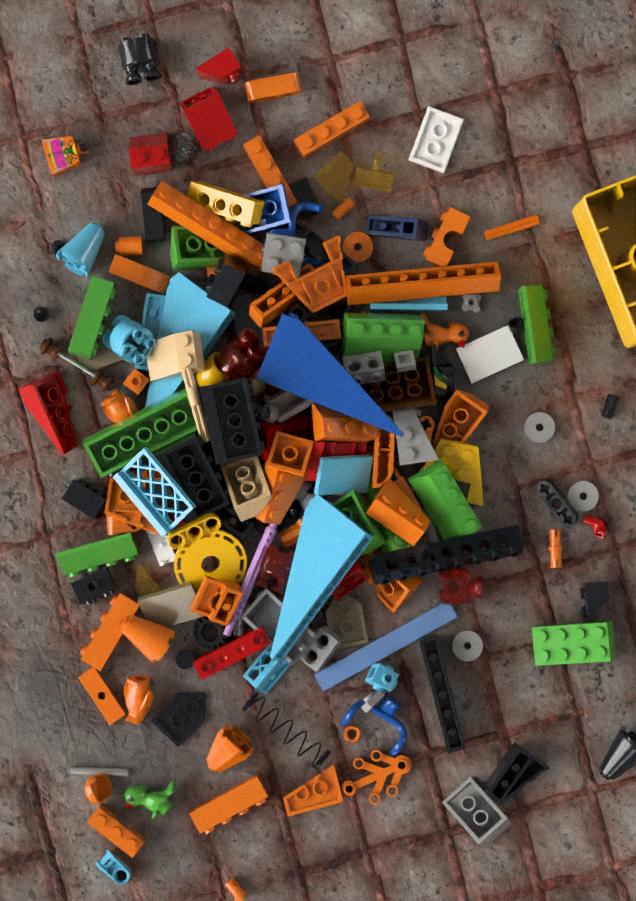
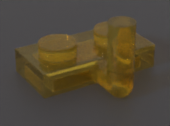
M381 152L375 153L372 168L357 165L353 186L391 193L394 173L380 170L383 156Z

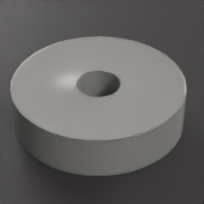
M543 412L531 414L524 423L525 435L529 440L536 443L548 441L555 431L553 419ZM537 424H541L543 426V429L541 431H538L536 429Z
M578 481L569 488L567 499L575 510L584 512L596 506L599 493L592 483ZM582 492L586 494V499L584 500L580 499Z
M463 630L457 633L452 640L453 653L460 660H475L482 652V640L473 631ZM466 642L471 644L469 649L464 648Z

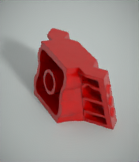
M314 442L305 481H316L320 457L368 454L369 443Z

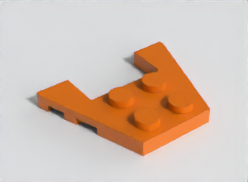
M340 235L322 242L330 261L298 278L289 260L272 267L276 275L312 313L347 296Z
M145 469V471H142L143 478L150 479L149 470ZM154 470L155 480H162L159 471ZM133 471L132 474L138 477V472L134 473ZM110 477L105 506L106 516L160 535L114 478ZM143 482V487L147 490L148 482Z

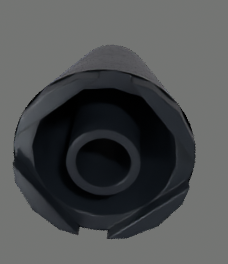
M625 726L619 729L600 765V774L607 780H615L636 765V733L632 730L629 733L626 732L627 727Z

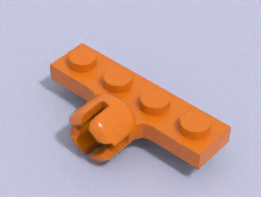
M339 319L304 323L321 342L341 340ZM277 326L262 328L264 348H269Z

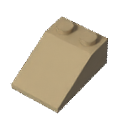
M190 330L157 339L155 347L147 357L150 381L182 376L181 370L185 367H192L193 373L205 371L200 333Z

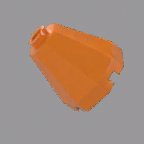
M225 723L217 733L206 759L207 765L212 771L222 772L246 760L253 752V745L249 746L251 742L249 737L238 727L232 726L229 728L230 724Z

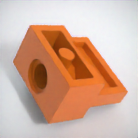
M205 575L190 610L191 612L208 617L212 622L228 626L243 595L242 589L238 583L224 578L219 580Z

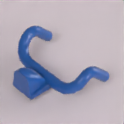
M311 202L298 203L290 212L292 222L288 223V228H272V233L296 236V217L301 210L321 213L324 209L323 205ZM304 258V261H302V265L310 263L316 268L323 265L322 261L312 258Z
M386 693L378 706L374 705L369 711L398 729L400 734L399 740L389 752L391 757H395L406 743L407 730L404 724L394 717L402 703ZM359 701L354 703L340 724L343 727L347 726L365 702Z

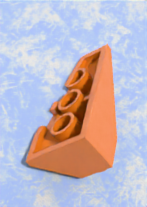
M378 548L371 553L359 556L356 560L367 573L370 585L374 584L369 569V558L371 555L382 553ZM416 576L405 581L397 580L386 585L374 584L379 592L377 594L379 599L395 613L415 593L422 580Z

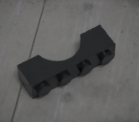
M296 219V236L306 238L304 251L316 260L322 261L323 264L329 262L330 259L322 244L324 240ZM342 252V265L345 276L352 275L358 267V263Z
M606 581L582 583V588H579L580 599H584V607H581L582 618H585L586 622L596 621V614L599 608L609 602L608 583Z

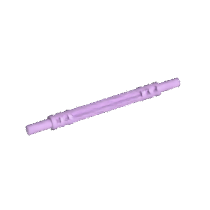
M278 524L266 526L241 585L243 595L228 626L224 630L223 634L226 636H231L237 619L240 620L276 535Z

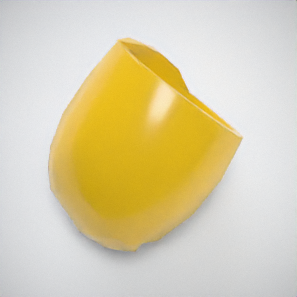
M214 352L204 361L205 371L195 374L198 386L201 387L229 381L233 377V370L222 352ZM214 359L220 361L222 365L220 369L217 368Z

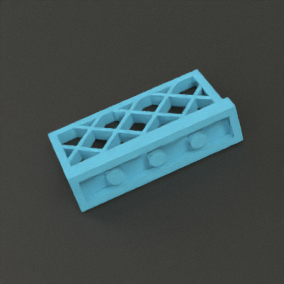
M144 447L120 472L113 476L114 480L162 537L174 530L196 507L147 447ZM144 454L149 459V465H142V456ZM131 467L137 468L138 477L134 476L129 470ZM142 469L149 470L150 479L143 478ZM154 470L160 472L162 480L154 479ZM143 482L150 483V492L143 487ZM155 484L162 485V493H155ZM167 486H171L174 489V495L167 494ZM155 497L162 498L163 507L157 504ZM167 499L174 500L175 509L167 507ZM179 500L184 501L189 508L187 510L179 509ZM168 512L175 513L174 522L168 517Z

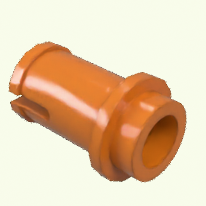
M349 197L343 198L344 201L331 211L338 221L349 210H353L355 206Z
M234 877L225 884L235 897L234 901H242L248 896L246 894L247 891L242 889Z

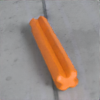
M535 214L485 230L484 235L486 240L489 241L536 226L540 223L538 215Z

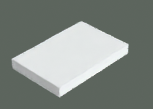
M428 106L408 161L444 174L464 119Z
M508 325L467 343L464 348H456L471 384L524 360Z

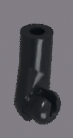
M346 300L342 306H333L331 308V315L337 319L343 318L344 312L351 313L354 305H347Z

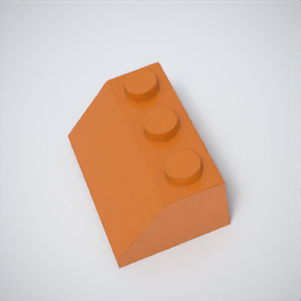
M318 403L311 404L314 442L367 443L377 438L376 426Z

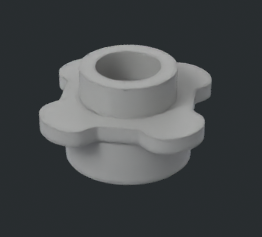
M463 294L462 298L464 301L461 309L465 312H479L481 296L479 294Z

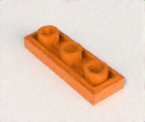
M92 667L78 676V679L109 725L126 715L97 669ZM104 692L105 698H100L99 693Z

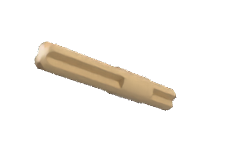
M185 367L181 372L198 434L203 442H208L211 438L192 367Z

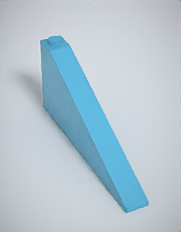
M178 272L172 276L167 287L158 339L175 333L190 330L200 333L203 358L205 360L237 313L228 306L225 307L207 298V291L186 275ZM183 376L150 381L145 408L184 389Z
M315 495L309 500L302 520L270 654L272 659L280 662L373 538L371 534L321 495Z

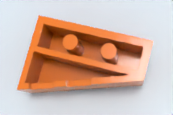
M265 464L263 472L272 498L261 513L254 517L263 523L280 525L303 485L307 471L303 477L266 467Z
M391 479L387 480L366 511V514L413 546L421 538L431 522Z

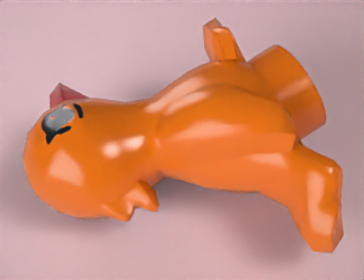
M425 313L421 314V317L425 320L422 342L426 347L435 344V352H437L438 345L446 342L457 343L462 348L466 346L469 330L465 325L452 322L451 324L447 323L449 328H444L429 322Z

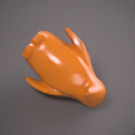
M118 388L101 403L104 406L106 416L114 423L138 412L136 403L129 397L123 396Z
M134 675L127 678L124 686V697L129 714L125 721L135 725L143 722L154 699L153 692L150 690L151 676Z

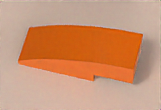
M116 254L108 271L112 275L163 295L170 280V276Z

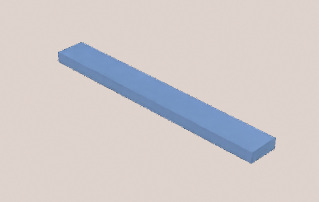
M447 600L315 673L314 676L322 690L325 691L457 618V615Z

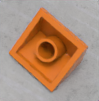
M277 431L266 467L304 477L309 467L314 441Z

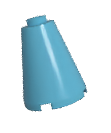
M94 222V224L89 223L57 252V259L59 261L63 259L66 262L64 266L80 276H83L85 273V277H88L105 236L103 226L97 222Z

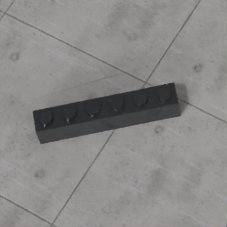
M435 634L420 638L418 642L447 753L467 749L438 636Z

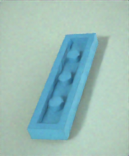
M146 293L141 326L148 329L153 334V338L157 340L166 296ZM147 358L140 365L135 363V369L149 371Z

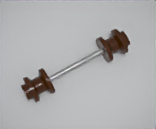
M51 337L48 340H43L39 347L41 349L40 354L48 353L51 355L53 362L60 356L94 377L91 383L92 386L100 385L104 393L106 390L111 391L115 384L113 375L105 376L103 369H100L95 374L62 354L61 351L64 345L56 346L53 344Z

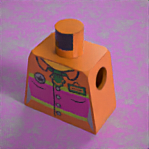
M73 136L41 140L53 177H57L80 166L81 160L79 156L90 153L87 142L76 144Z

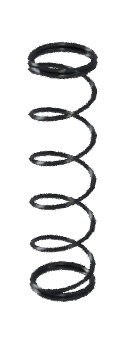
M256 691L243 706V712L246 711L247 708H249L255 702H257L261 698H264L260 710L256 716V722L262 720L268 714L277 709L278 711L270 728V733L275 732L287 722L292 721L290 729L285 737L284 745L288 744L297 736L305 732L306 735L298 751V756L303 755L313 746L320 744L319 750L312 763V768L317 770L330 755L331 751H329V749L326 750L314 765L321 749V743L317 742L300 754V751L307 738V731H302L298 733L296 736H294L292 739L286 742L287 737L293 726L292 719L285 721L276 729L271 731L278 717L279 708L272 709L263 717L258 719V716L265 702V697L263 696L256 699V697L259 695V692Z

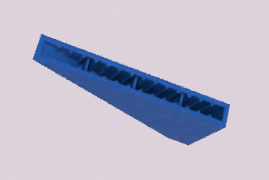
M290 312L288 316L282 314L258 373L257 380L403 437V431L313 332L299 320L300 316Z

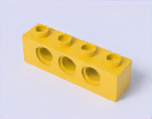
M191 181L187 196L217 216H225L224 219L231 222L240 221L241 225L246 227L260 224L265 201L202 181Z

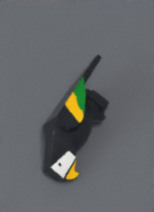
M431 344V375L434 391L443 407H445L446 402L454 393L455 385L452 374L455 372V368H453V364L449 363L436 365L435 344Z

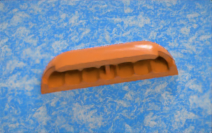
M376 427L377 438L374 439L372 488L384 485L393 473L395 434Z

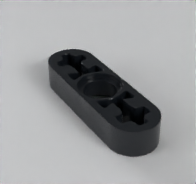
M549 478L542 479L536 486L537 493L564 527H573L579 520L577 511L553 480ZM548 485L550 488L544 491L543 486ZM554 492L555 494L549 498L548 496ZM553 499H560L562 507L554 506ZM566 507L567 510L561 514L560 512ZM571 515L573 519L567 521L566 517Z

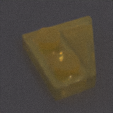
M339 151L313 177L337 204H340L342 201V196L347 187L354 164L342 151Z

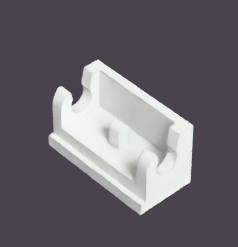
M146 531L159 565L163 566L173 562L176 553L169 546L168 534L162 537L161 535Z

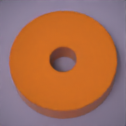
M353 232L343 242V253L357 263L368 260L373 252V242L363 232ZM360 244L362 248L357 251L354 249V246Z

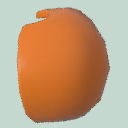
M101 773L88 778L84 789L88 800L91 803L100 804L111 797L112 786L107 775Z

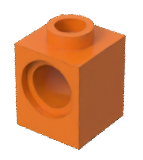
M134 368L123 384L141 396L150 384V379Z

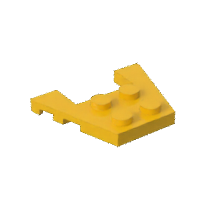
M440 438L434 448L438 459L444 462L454 480L470 483L467 502L483 506L479 446ZM438 460L426 462L423 468H421V470L425 469L426 467H428L429 465L433 464Z

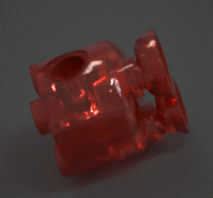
M243 329L240 336L232 340L216 358V363L226 374L225 376L228 381L246 377L248 380L259 369L262 360L266 356L267 350L262 345L254 344L257 342L258 337L251 329Z
M269 544V547L265 549L259 567L260 578L254 584L271 589V582L268 580L274 578L278 580L277 583L279 584H275L272 590L285 594L295 553L287 550L285 554L282 552V548Z
M467 567L448 569L445 572L439 573V583H443V589L439 590L440 602H444V605H466L474 597L482 599V576L476 577L473 584L471 583L470 571ZM455 581L459 587L456 590H450L448 583Z

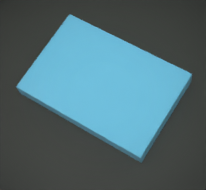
M366 454L320 457L314 493L316 495L347 494L352 490L358 493L367 492L373 456Z

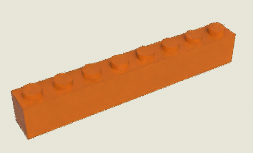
M160 182L148 202L149 206L224 253L243 261L248 268L261 271L263 259L261 253L262 247H265L264 244L165 182ZM278 277L277 285L280 284L281 281H282L279 277Z
M498 261L347 275L345 276L347 305L495 292L500 290L501 273Z

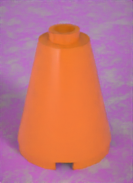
M131 614L124 616L119 623V626H121L120 631L152 663H155V660L159 661L170 647V644H168L169 639H173L175 631L169 627Z

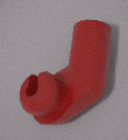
M585 514L583 524L592 526L597 538H604L607 534V529L603 520Z

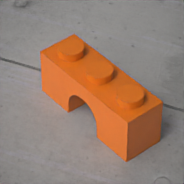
M449 207L448 211L444 210L440 217L442 224L440 228H435L431 236L434 241L431 246L427 245L423 253L426 256L424 261L436 267L447 266L454 251L445 246L444 236L448 233L462 236L470 216L452 207Z
M100 804L87 823L133 858L144 844L146 838L132 827L128 828L117 820L114 813Z

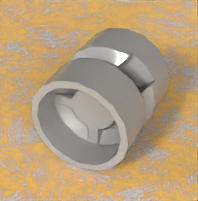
M304 481L295 497V500H300L299 505L304 510L308 506L309 500L316 495L314 493L315 487H312L313 483L311 481Z

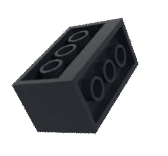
M243 377L201 386L200 391L216 465L263 455L262 450L266 449L263 437L259 438L258 431L262 430L259 418L255 419L254 412L257 411L255 399L251 400L250 393L253 392L251 380L247 381V378ZM229 395L237 399L233 406H230V403H226ZM234 414L241 418L237 425H234V422H230ZM237 434L245 437L241 444H238V441H234Z
M197 431L153 452L156 459L196 505L185 517L188 523L230 504V494L226 482L222 481V472L218 465L214 466L213 454L210 448H205V442H203ZM169 486L172 494L174 495V489L171 486ZM179 500L180 509L187 510L189 507L184 501Z

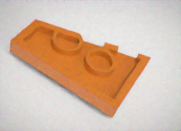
M334 764L283 797L288 817L344 802Z

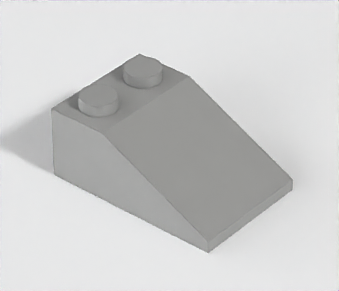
M471 777L442 802L482 849L486 848L512 824Z

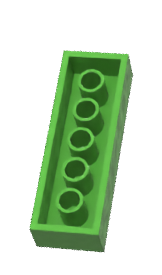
M186 388L83 439V445L101 478L126 466L144 447H147L152 453L197 430Z

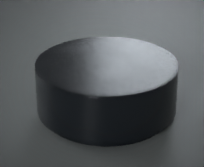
M182 650L176 656V664L181 669H189L193 666V662H195V656L190 650Z

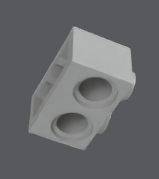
M381 351L342 357L343 367L360 385L385 381Z
M326 626L320 627V629L317 627L314 630L320 637L300 658L301 661L316 672L322 670L343 641L342 638ZM323 635L327 636L329 640L327 645H324L321 641ZM312 650L317 653V660L311 658L310 653Z

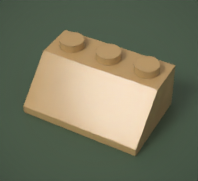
M258 456L221 464L220 467L240 521L242 522L259 515L272 496Z

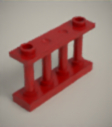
M262 624L260 628L252 629L195 659L193 665L201 680L270 645L271 643L265 633L267 631Z

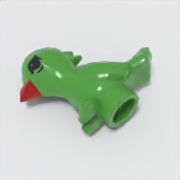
M172 781L164 791L147 793L148 787H144V785H135L127 788L124 794L127 810L134 806H145L153 812V819L159 813L164 815L173 804L168 798L176 791L175 783Z

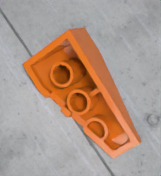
M456 389L445 404L432 443L433 449L440 438L465 443L488 413L489 405L474 394Z

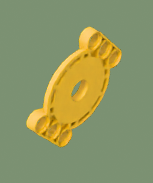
M208 513L172 530L167 537L169 546L177 549L174 558V572L180 585L192 582L194 588L197 589L196 592H198L205 575L219 580L224 578L238 584L243 582L245 578L247 556L244 547L235 536L224 530H219L221 522L217 514ZM209 519L217 520L216 525L213 527L207 526L206 523ZM192 527L199 528V533L197 535H190L189 530ZM178 535L182 537L180 543L174 544L171 542L172 537ZM237 545L240 547L242 553H238L236 548ZM208 556H215L220 561L219 567L213 571H205L201 567L203 559ZM178 558H180V566L177 567ZM240 560H243L242 569H240ZM178 573L183 574L184 582L180 579Z

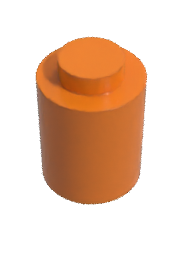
M142 236L119 237V241H115V250L119 252L120 256L143 255Z

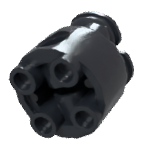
M140 34L138 38L133 39L130 37L120 39L118 50L120 52L122 69L128 75L125 81L126 85L142 83L143 79L139 74L144 72V79L146 81H155L162 78L160 71L156 69L159 64L156 40L151 38L150 34Z

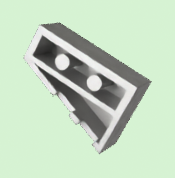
M408 408L392 411L393 422L404 433L403 437L395 434L399 466L439 460L414 409Z

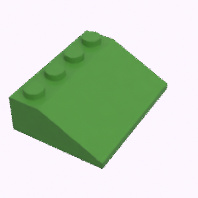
M344 312L340 363L343 365L342 357L381 351L383 363L395 362L394 353L413 350L414 357L417 359L423 341L425 320L420 315Z

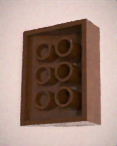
M428 357L415 359V370L398 373L395 362L383 363L385 381L361 384L363 389L384 412L437 404Z

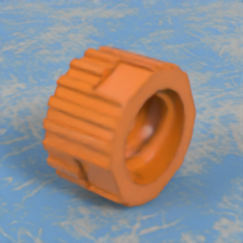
M351 725L345 729L344 738L347 741L354 743L360 739L361 732L357 726ZM349 730H355L357 736L350 738L348 736Z

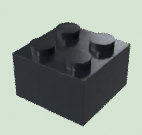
M226 253L223 258L220 257L215 265V274H210L205 287L207 290L206 297L225 307L229 305L245 276L246 263Z

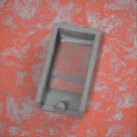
M266 588L256 595V600L252 604L244 608L241 618L254 630L262 627L271 643L270 645L273 646L283 602L271 590ZM307 626L284 659L288 663L295 665L320 636Z

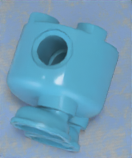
M119 315L115 317L111 323L113 330L107 329L102 336L103 344L126 362L142 364L156 345L153 334L127 316Z

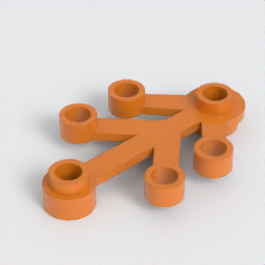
M378 749L372 750L370 754L373 761L381 760L390 764L386 768L366 762L361 757H356L353 760V766L356 769H365L373 773L357 781H344L341 786L342 793L346 796H352L356 793L357 789L377 780L373 792L369 795V802L376 805L380 802V793L386 777L394 773L391 785L387 786L386 792L391 797L396 796L402 774L408 773L411 769V761L407 756L398 755L394 758L381 753ZM379 752L380 757L377 759L373 758V753ZM357 760H361L363 762L362 765L359 767L355 765V762ZM399 762H404L405 767L399 768ZM351 785L353 790L347 792L345 790L346 786ZM394 787L396 789L395 793L390 794L388 792L389 788ZM373 795L378 796V800L375 802L371 800Z

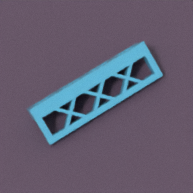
M447 296L370 303V311L446 312L448 308Z
M271 645L265 648L243 675L251 685L265 695L291 665L285 659L280 662L272 658L268 664H264L266 657L271 654ZM259 670L258 677L253 680L251 675Z

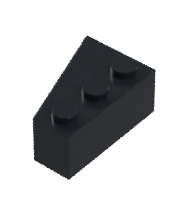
M514 742L481 789L489 797L502 805L518 793L522 787L534 781L538 775L544 771L546 772L550 767Z

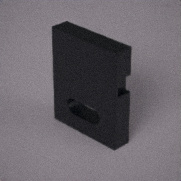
M246 267L240 289L257 294H266L268 290L277 286L278 276Z

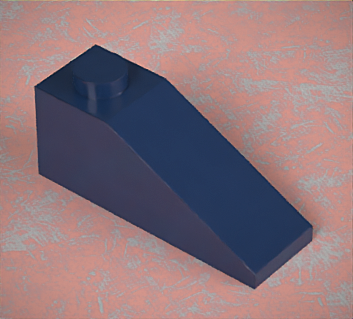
M367 215L365 234L426 242L428 222L417 218Z

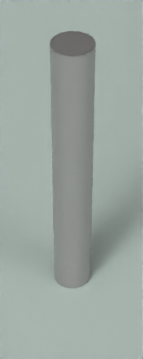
M70 767V774L81 775L104 773L107 776H128L129 771L127 768Z

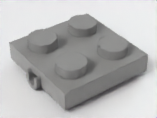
M267 232L265 247H262L261 253L263 255L261 271L275 273L272 267L289 260L296 277H300L301 265L305 256L306 238Z

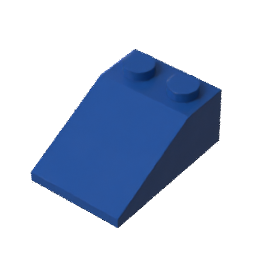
M284 184L245 194L246 196L265 201L260 224L246 227L241 225L239 221L240 229L248 235L257 234L292 222Z

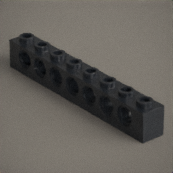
M518 525L371 555L369 558V569L375 585H386L392 581H405L411 577H423L434 572L442 573L448 569H461L467 565H479L491 560L498 561L509 556L517 557L523 553L525 543Z

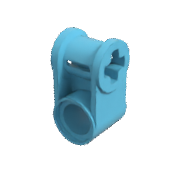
M107 849L105 856L100 861H96V866L116 884H126L132 876L130 867L114 851ZM119 870L126 872V879L118 877L117 873Z

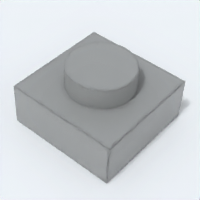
M413 350L394 353L397 373L416 369Z
M380 690L375 694L371 692L364 699L365 704L361 709L367 713L385 695Z

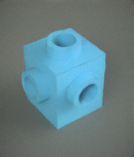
M373 664L365 682L372 685L375 691L380 690L382 693L391 692L398 683L397 678L399 674L394 672V668L387 664Z

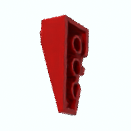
M59 370L20 387L18 390L26 407L60 453L64 455L76 448L77 442L74 426L69 418L70 405H67L65 396L67 388Z

